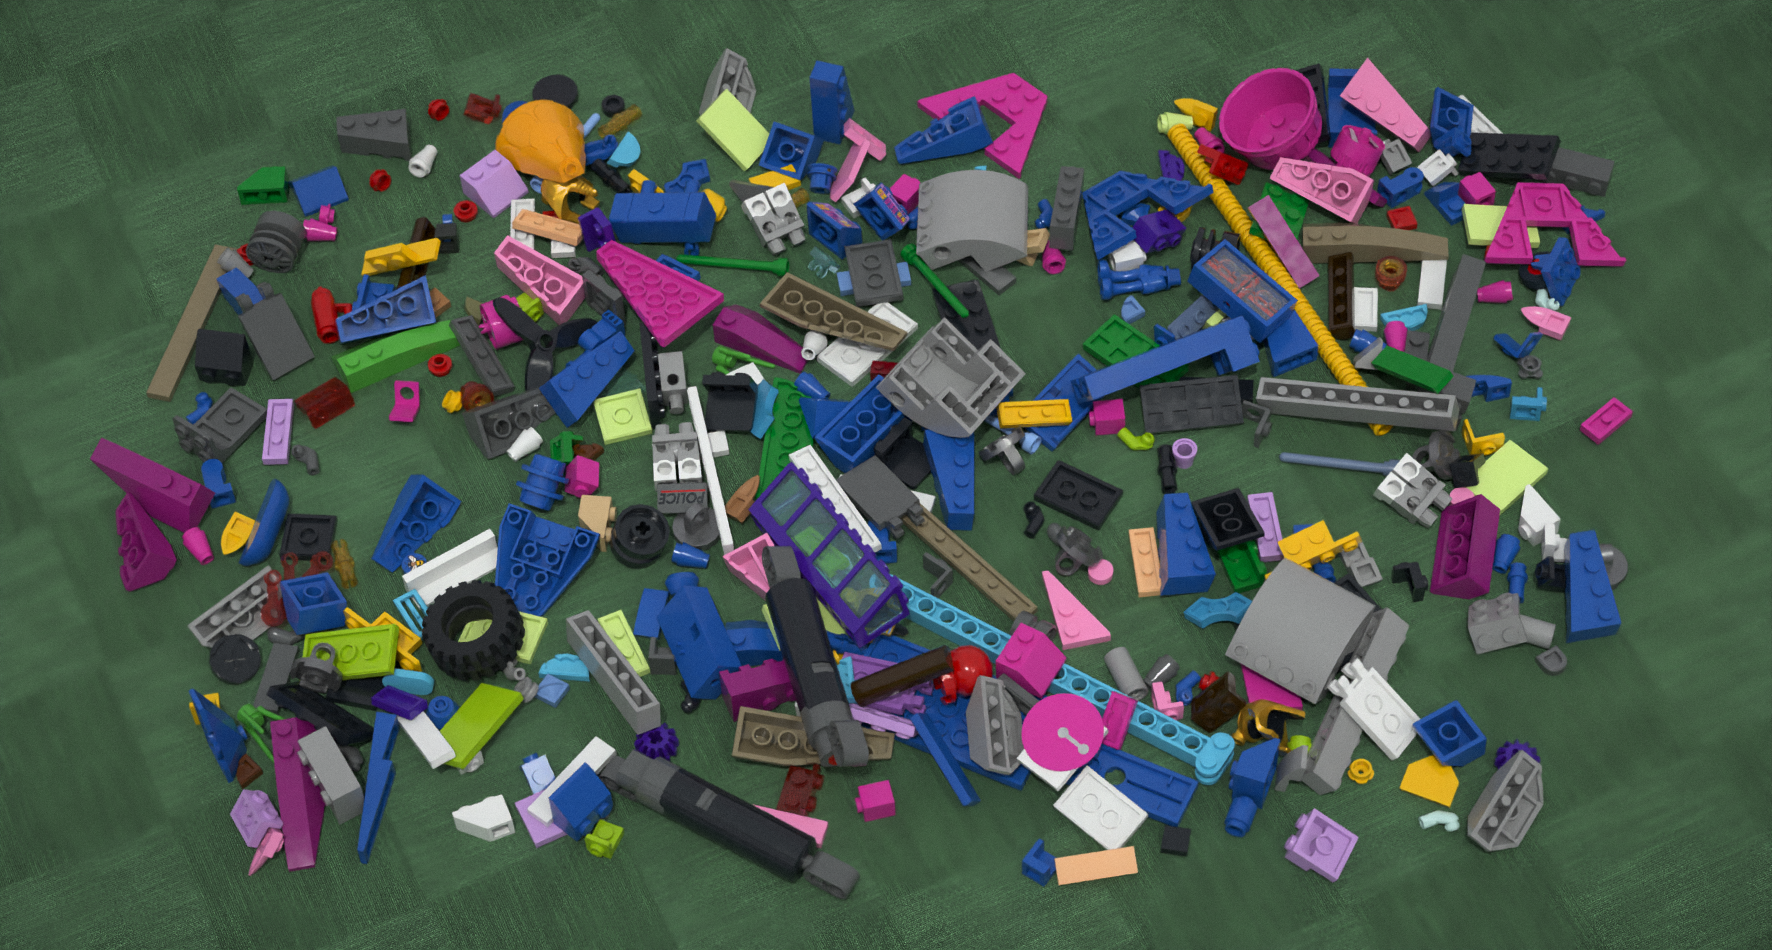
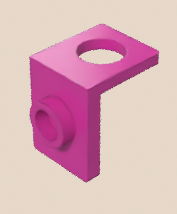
M396 380L394 382L395 405L389 415V420L413 422L420 410L419 382ZM403 387H409L413 390L414 396L406 399L401 395L400 390Z

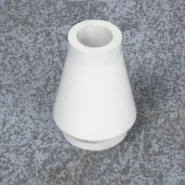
M426 145L423 150L410 159L409 171L416 177L428 175L438 153L437 149L432 145Z
M814 330L806 333L801 352L804 359H814L816 355L827 347L826 335Z
M532 427L528 430L524 429L506 452L514 462H517L522 457L539 449L543 439Z

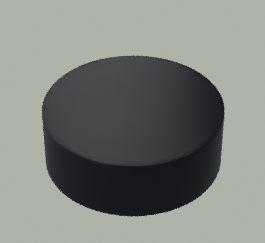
M610 95L604 98L602 101L604 115L610 118L621 116L625 111L623 98L618 95Z

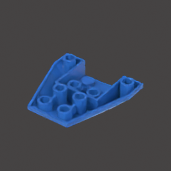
M509 503L499 526L495 586H501L506 590L518 611L543 617L591 559L600 534L578 526L576 529H572L536 517L531 510Z

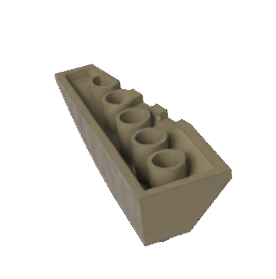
M1351 222L1303 224V250L1312 264L1328 263V256L1352 252L1354 262L1449 260L1448 238Z
M788 272L760 303V307L799 327L842 337L876 348L895 351L908 335L907 331Z
M740 706L732 757L781 766L821 764L817 750L811 747L808 742L801 717ZM862 728L869 750L868 761L890 760L895 733Z

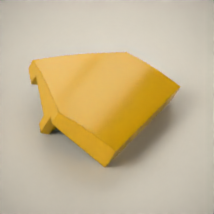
M1435 755L1408 765L1400 785V790L1450 808L1458 789L1459 781L1451 766L1441 765Z

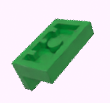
M1254 541L1217 550V556L1234 593H1243L1257 589L1264 584V576L1267 574L1265 563L1258 559V549Z

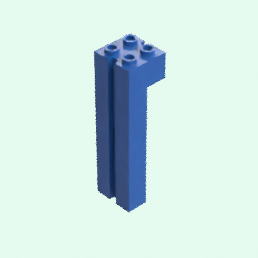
M1242 315L1070 380L1078 403L1095 400L1207 355L1211 356L1217 375L1231 371L1234 372L1260 362L1258 358L1259 349L1252 342L1249 334L1251 332L1250 325Z

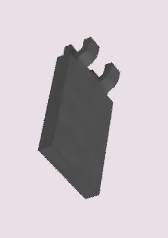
M264 281L256 286L263 300L253 305L249 295L244 293L235 297L243 311L237 317L270 379L275 380L315 356L282 294L274 295L270 283Z
M876 455L836 479L850 501L879 531L886 527L898 539L904 535V530L900 527L903 525V521L900 518L904 515H907L916 526L925 522L924 517L921 515L923 508L920 506L919 498Z

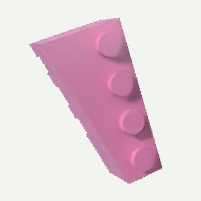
M507 235L494 252L497 267L533 300L539 298L543 311L558 325L568 322L586 298L581 275Z

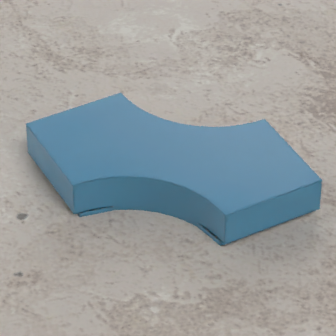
M764 379L757 389L753 428L750 431L760 439L775 419L772 414V408L775 398L779 393V390Z
M1237 592L1221 599L1201 597L1183 613L1185 619L1202 629L1218 621H1232L1239 624L1252 601Z

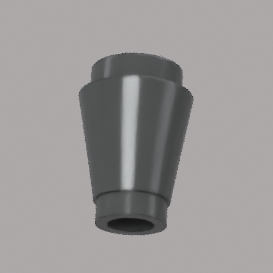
M1165 654L1163 657L1159 656L1143 679L1147 689L1151 691L1152 683L1162 682L1165 684L1177 676L1180 666L1168 654Z

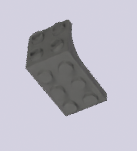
M230 387L195 424L189 423L178 415L172 420L175 426L174 430L180 441L179 445L183 450L188 453L193 452L203 462L209 459H218L223 463L265 420L267 408Z

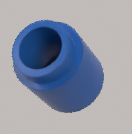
M1247 796L1233 798L1224 821L1226 825L1225 830L1230 835L1243 837L1249 832L1257 812V805L1251 798Z

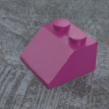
M1020 623L996 659V678H999L1004 673L1027 692L1042 699L1066 662V656L1043 632Z

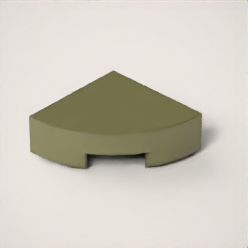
M467 297L464 311L468 316L472 315L479 326L482 322L480 304L482 303Z

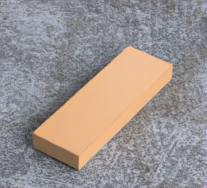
M522 209L512 221L513 229L578 246L583 239L579 224Z
M1154 527L1131 529L1128 535L1138 597L1160 595L1161 578L1159 577L1160 563Z
M1134 846L1054 858L1058 885L1138 873Z

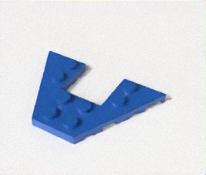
M1119 171L1082 192L1097 260L1137 238L1135 229L1116 217L1124 210L1138 204L1149 196L1176 215L1214 193L1212 185L1208 184L1205 187L1191 185L1190 181L1187 180L1177 181L1176 179L1159 177L1157 180L1148 179L1146 174H1132L1126 171Z

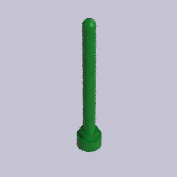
M912 243L906 245L901 250V258L907 264L915 265L962 318H967L969 311L922 258L916 254V245Z
M679 254L676 257V261L682 264L772 271L773 274H777V277H783L787 272L789 273L790 267L789 258H778V260L769 262Z

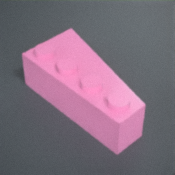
M1367 58L1340 97L1417 152H1420L1430 139L1431 131Z

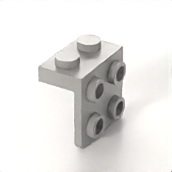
M1504 593L1495 599L1477 600L1469 606L1468 629L1477 654L1527 642V634L1520 616V598L1518 593Z

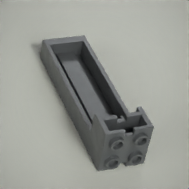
M1465 254L1462 255L1450 281L1426 359L1430 363L1450 370L1454 376L1438 394L1456 395L1460 409L1456 430L1462 420V413L1465 414L1470 403L1476 380L1455 373L1453 370L1486 264L1485 261ZM1418 386L1417 391H1416V392L1434 393V392H1431V391L1426 390V389H1424V388H1421V387H1419V386Z

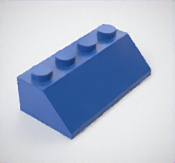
M878 375L815 436L816 442L833 465L844 473L849 472L875 455L874 447L880 439L883 440L889 434L893 425L899 424L904 417L913 421L897 409L876 388L884 379L881 375Z

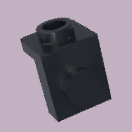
M1548 556L1536 565L1535 576L1538 588L1565 593V565L1554 563V557Z
M1403 562L1393 566L1392 583L1407 582L1413 602L1423 601L1425 590H1428V581L1426 575L1421 574L1418 562Z

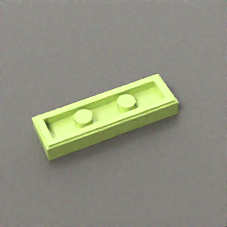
M622 610L598 618V623L639 677L651 673L650 667Z

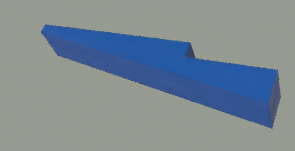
M376 712L357 848L360 861L363 864H368L396 775L393 761L390 760L400 730L397 715Z

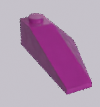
M737 304L723 307L713 323L714 341L718 344L799 374L802 373L809 361L803 358L801 354L803 347L756 311Z

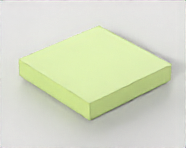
M641 389L602 397L593 401L605 445L652 434Z

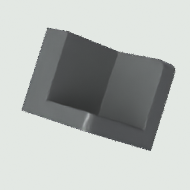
M651 637L648 656L651 674L676 675L677 663L670 648L658 647L656 637Z

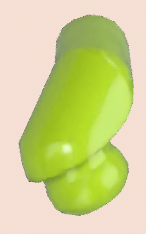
M1126 427L1122 428L1117 434L1131 450H1148L1153 446L1155 440L1154 436L1148 432L1142 434V436H1134Z

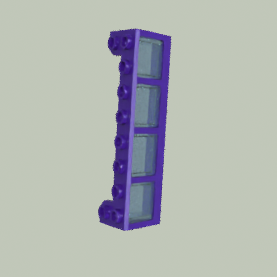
M790 462L748 510L754 524L763 534L768 533L774 546L792 547L801 579L811 583L817 599L854 643L861 648L910 615L906 605L909 603V600L901 590L903 585L896 575L891 577L885 562L882 559L878 561L869 544L864 545L861 542L863 540L855 528L851 530L848 527L849 523L842 513L837 514L835 512L836 508L828 497L826 499L822 497V491L815 482L813 484L809 482L810 479L802 467L798 469L793 462Z

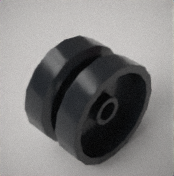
M644 504L631 505L624 509L617 517L611 532L609 544L612 554L620 563L627 567L640 569L653 565L662 555L664 547L668 542L670 529L667 519L659 510Z

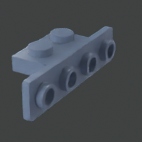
M1202 294L1168 326V331L1175 335V340L1197 332L1219 308Z

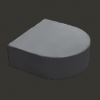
M1556 645L1536 656L1535 663L1547 675L1558 676L1565 671L1567 658Z

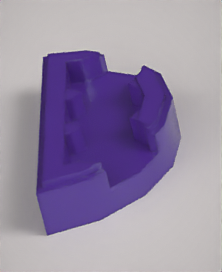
M1158 150L1162 177L1182 181L1185 169L1182 159L1170 154L1168 150Z

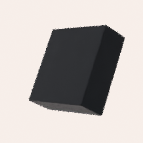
M1165 825L1161 853L1187 857L1191 829Z

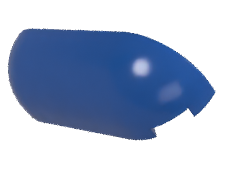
M276 478L270 482L240 558L239 564L250 566L251 564L263 562L272 551L289 507L288 491Z

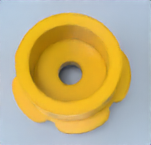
M453 390L447 392L442 402V407L447 409V412L453 413L460 410L464 399L461 398V392Z
M1356 759L1349 766L1348 776L1358 784H1365L1374 776L1371 763L1365 759Z

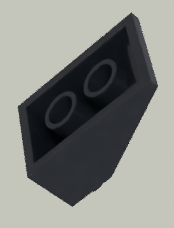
M1239 488L1191 502L1204 541L1216 551L1265 536V532Z

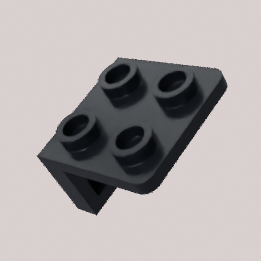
M713 372L711 375H703L702 385L708 391L705 415L706 429L708 431L750 432L753 428L758 385L752 377L746 373L726 375L721 372Z
M904 417L899 424L892 426L889 434L883 440L880 439L876 443L874 452L907 487L916 489L931 473L923 443L912 437L913 422Z

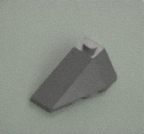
M539 387L462 412L469 436L486 459L506 453L524 429L528 430L530 427L535 429L539 424L556 413L539 390Z

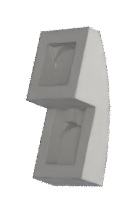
M1361 542L1356 549L1350 552L1342 551L1338 555L1347 572L1363 588L1380 582L1383 578L1374 558L1369 557L1363 542Z
M1302 745L1292 750L1280 761L1277 766L1274 790L1285 792L1290 780L1301 781L1306 770L1308 746Z

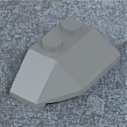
M728 48L723 51L708 78L699 110L700 115L725 89H728L749 113L751 112L756 88L751 73L747 68L746 58Z
M268 565L188 624L187 627L203 647L212 648L216 641L226 635L242 634L254 640L278 620L282 596L279 578Z
M980 675L977 677L966 710L970 759L987 771L1010 775L1021 764L1018 762L1017 757L1024 750L1021 737V712L1012 696L1005 690L1006 686L1002 680Z
M1519 750L1491 777L1468 815V836L1487 852L1519 846L1543 806L1542 765L1523 750Z

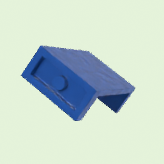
M1329 68L1328 116L1331 139L1328 140V147L1333 148L1342 127L1345 125L1370 129L1377 136L1375 122L1347 104L1340 97L1359 69Z

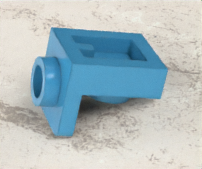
M1537 387L1535 398L1512 396L1510 419L1540 421L1541 411L1546 412L1547 397L1542 396V387Z

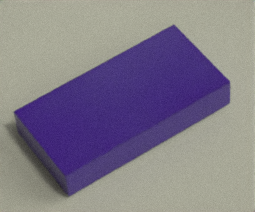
M387 685L371 697L373 706L408 720H412L428 708L427 700Z

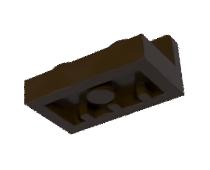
M1227 671L1191 701V720L1208 733H1212L1246 706V700L1236 693V677Z

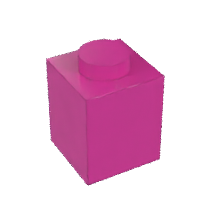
M1481 172L1472 176H1466L1460 181L1458 195L1466 204L1494 205L1496 190Z
M903 174L890 190L894 199L909 214L918 205L919 184L921 182L916 178Z
M1123 399L1093 401V411H1089L1088 414L1089 425L1094 426L1095 436L1118 434L1125 427Z
M577 455L566 467L565 477L570 480L568 484H565V492L579 498L582 495H591L598 488L599 462Z
M889 780L858 787L859 797L854 798L857 813H863L865 822L896 815L895 801Z

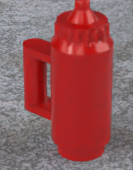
M319 286L311 295V307L317 336L323 343H334L339 339L335 320L338 318L337 312H344V315L351 312L352 304H335V299L330 290Z

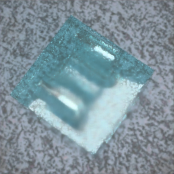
M816 246L809 253L815 259L809 263L808 268L814 271L820 266L819 271L816 273L820 278L825 277L828 270L836 273L841 267L826 252Z

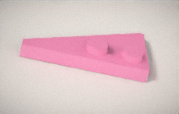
M1043 571L1042 579L1062 650L1111 641L1110 632L1049 571Z

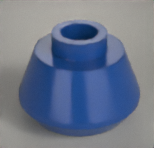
M693 572L674 573L665 580V585L671 597H674L682 585L698 587L699 577Z
M438 696L431 700L425 714L435 727L441 730L460 707L449 697Z

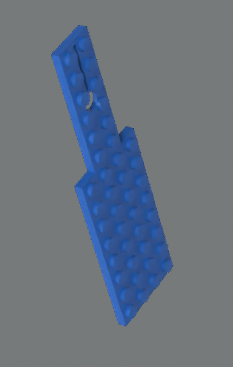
M879 635L873 639L863 656L900 663L930 650L894 635L890 637ZM934 687L932 695L923 694L916 689L915 695L922 696L925 699L923 705H926L925 713L929 715L961 767L1022 791L1031 774V771L1022 764L1010 775L987 771L970 759L966 710L971 696L957 694L956 702L944 705L940 700L941 697H944L940 688L935 690ZM1034 696L1037 700H1042L1041 698ZM907 709L904 710L903 715L890 713L909 720L915 715ZM1021 712V719L1023 725L1026 715ZM862 722V727L872 729L871 724ZM886 729L885 731L890 733H896L895 731H891L888 729ZM919 734L910 739L894 736V740L931 754ZM1101 744L1098 752L1091 759L1089 766L1104 779L1106 773L1113 772L1115 769L1122 771L1125 774L1124 782L1112 786L1144 810L1150 818L1174 827L1179 826L1199 781L1105 744ZM1075 771L1065 784L1071 785L1082 771Z

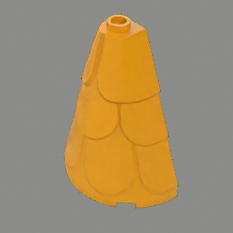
M552 100L531 101L512 111L502 123L503 127L496 138L495 150L509 160L515 170L565 183L585 173L584 127L574 112L565 105L553 102Z

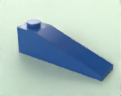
M971 97L948 109L949 114L938 121L935 118L930 122L931 126L923 132L916 131L896 145L894 148L899 164L971 153L992 144L993 140L976 97Z
M744 620L726 623L725 629L742 666L748 664L750 666L762 665L763 661L772 658L778 662L783 661L782 653L778 649L767 622Z
M191 689L189 694L208 745L228 783L234 781L237 774L239 760L247 751L244 740L248 739L242 725L236 726L232 717L195 689Z

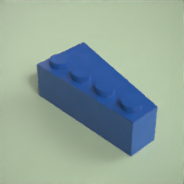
M426 275L337 318L335 324L340 345L436 323Z
M1188 493L1164 494L1156 512L1157 536L1159 539L1158 557H1160V596L1208 592L1216 573Z
M1595 530L1569 534L1564 546L1566 643L1616 635L1622 623Z

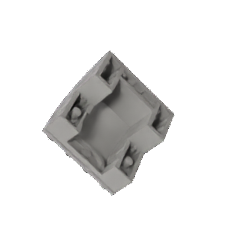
M962 170L947 173L919 184L916 254L925 261L931 270L971 255L984 271H990L1027 256L1028 186L1026 183L1003 173L986 170Z
M944 317L938 324L928 330L876 388L897 409L919 425L942 435L963 438L969 437L1026 373L991 339L977 350Z
M1284 558L1256 594L1240 622L1225 655L1316 704L1326 697L1329 690L1327 686L1334 680L1345 655L1355 650L1376 605L1290 559Z

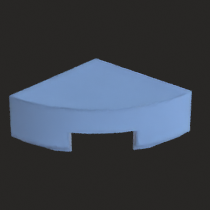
M1132 295L1124 301L1121 310V319L1131 324L1145 316V310Z

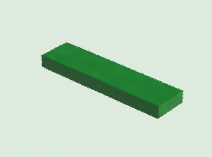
M1388 345L1371 362L1375 369L1436 394L1454 377L1450 370Z

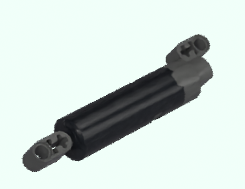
M765 546L762 551V564L770 586L765 600L808 742L811 747L817 750L822 767L866 766L869 759L868 746L860 722L853 718L813 587L810 582L801 579L800 570L791 546Z
M633 749L627 759L613 756L599 776L603 784L612 791L631 801L642 803L791 883L803 875L814 886L837 898L846 899L860 877L855 868L823 851H817L813 857V853L816 850L815 837L661 756L653 759Z

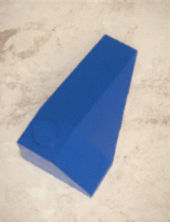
M410 475L396 500L371 559L389 572H394L402 565V561L406 556L414 554L415 550L424 542L427 543L433 534L450 522L462 501L425 475Z

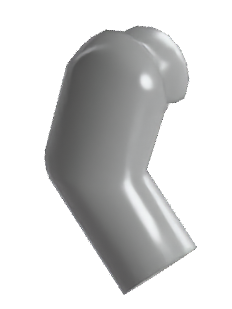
M514 659L513 662L509 661L507 667L503 670L505 676L510 681L523 680L526 675L523 668L514 667L518 663L517 659Z

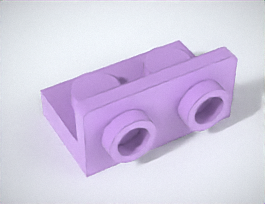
M243 789L230 813L248 847L257 848L262 838L266 835L268 827L281 829L283 826V822L268 795L260 790L251 791Z

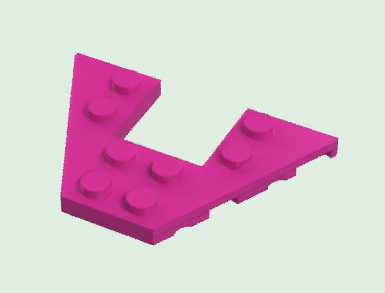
M1011 73L917 101L919 109L932 118H937L939 121L949 114V108L975 96L979 106L984 105L1012 125L985 148V155L1020 179L1029 150L1036 136L1037 127L1041 122L1042 113L1046 108L1048 96L1015 73Z
M1518 182L1484 261L1486 263L1531 264L1533 254L1527 226L1569 227L1578 265L1624 266L1626 259L1625 257L1621 258L1610 245L1611 240L1602 234L1601 228L1592 217L1588 218L1580 209L1582 205L1576 198L1571 196L1570 191L1564 184Z

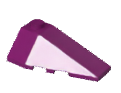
M127 492L115 512L117 535L122 536L118 553L120 556H123L124 565L120 567V576L125 589L132 591L163 580L168 572L174 568L176 557L170 543L134 495Z

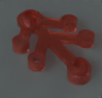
M326 551L314 554L311 558V567L301 577L316 575L319 572L329 570L333 565L332 556ZM288 552L281 557L284 580L295 578L294 566L298 563V557L295 553ZM287 556L292 558V565L286 562ZM321 557H325V558H326V560H327V564H326V565H323V564L321 563V561H320V558H321ZM271 570L264 576V581L267 584V603L261 608L260 615L266 625L275 627L282 624L287 619L283 597L278 601L277 584L281 581V574L277 570ZM270 574H274L276 576L275 582H272L269 579ZM272 609L277 611L278 615L276 618L271 616Z

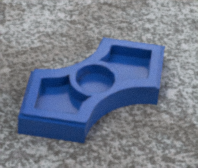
M706 159L683 163L681 174L675 180L664 184L665 193L684 192L685 183L689 179L697 180L701 185L710 182Z

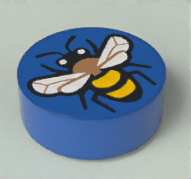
M417 553L406 556L402 561L404 575L427 563L425 557Z

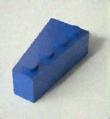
M816 61L809 77L814 136L823 138L826 142L841 145L845 136L844 124L849 118H852L855 111L844 66Z
M621 331L539 387V390L566 428L578 421L635 351Z
M925 430L923 446L933 476L935 491L938 493L940 500L939 504L945 525L950 530L972 531L974 518V432L969 437L959 438Z

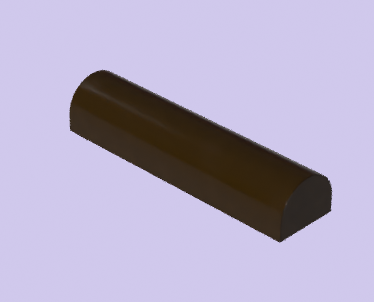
M426 217L418 218L415 221L409 244L435 238L436 229ZM429 262L402 268L396 290L425 276Z
M1352 252L1328 256L1329 331L1334 338L1340 340L1349 339L1355 333L1354 256Z
M947 645L940 646L852 681L851 691L858 705L864 707L953 672L954 667L950 648Z

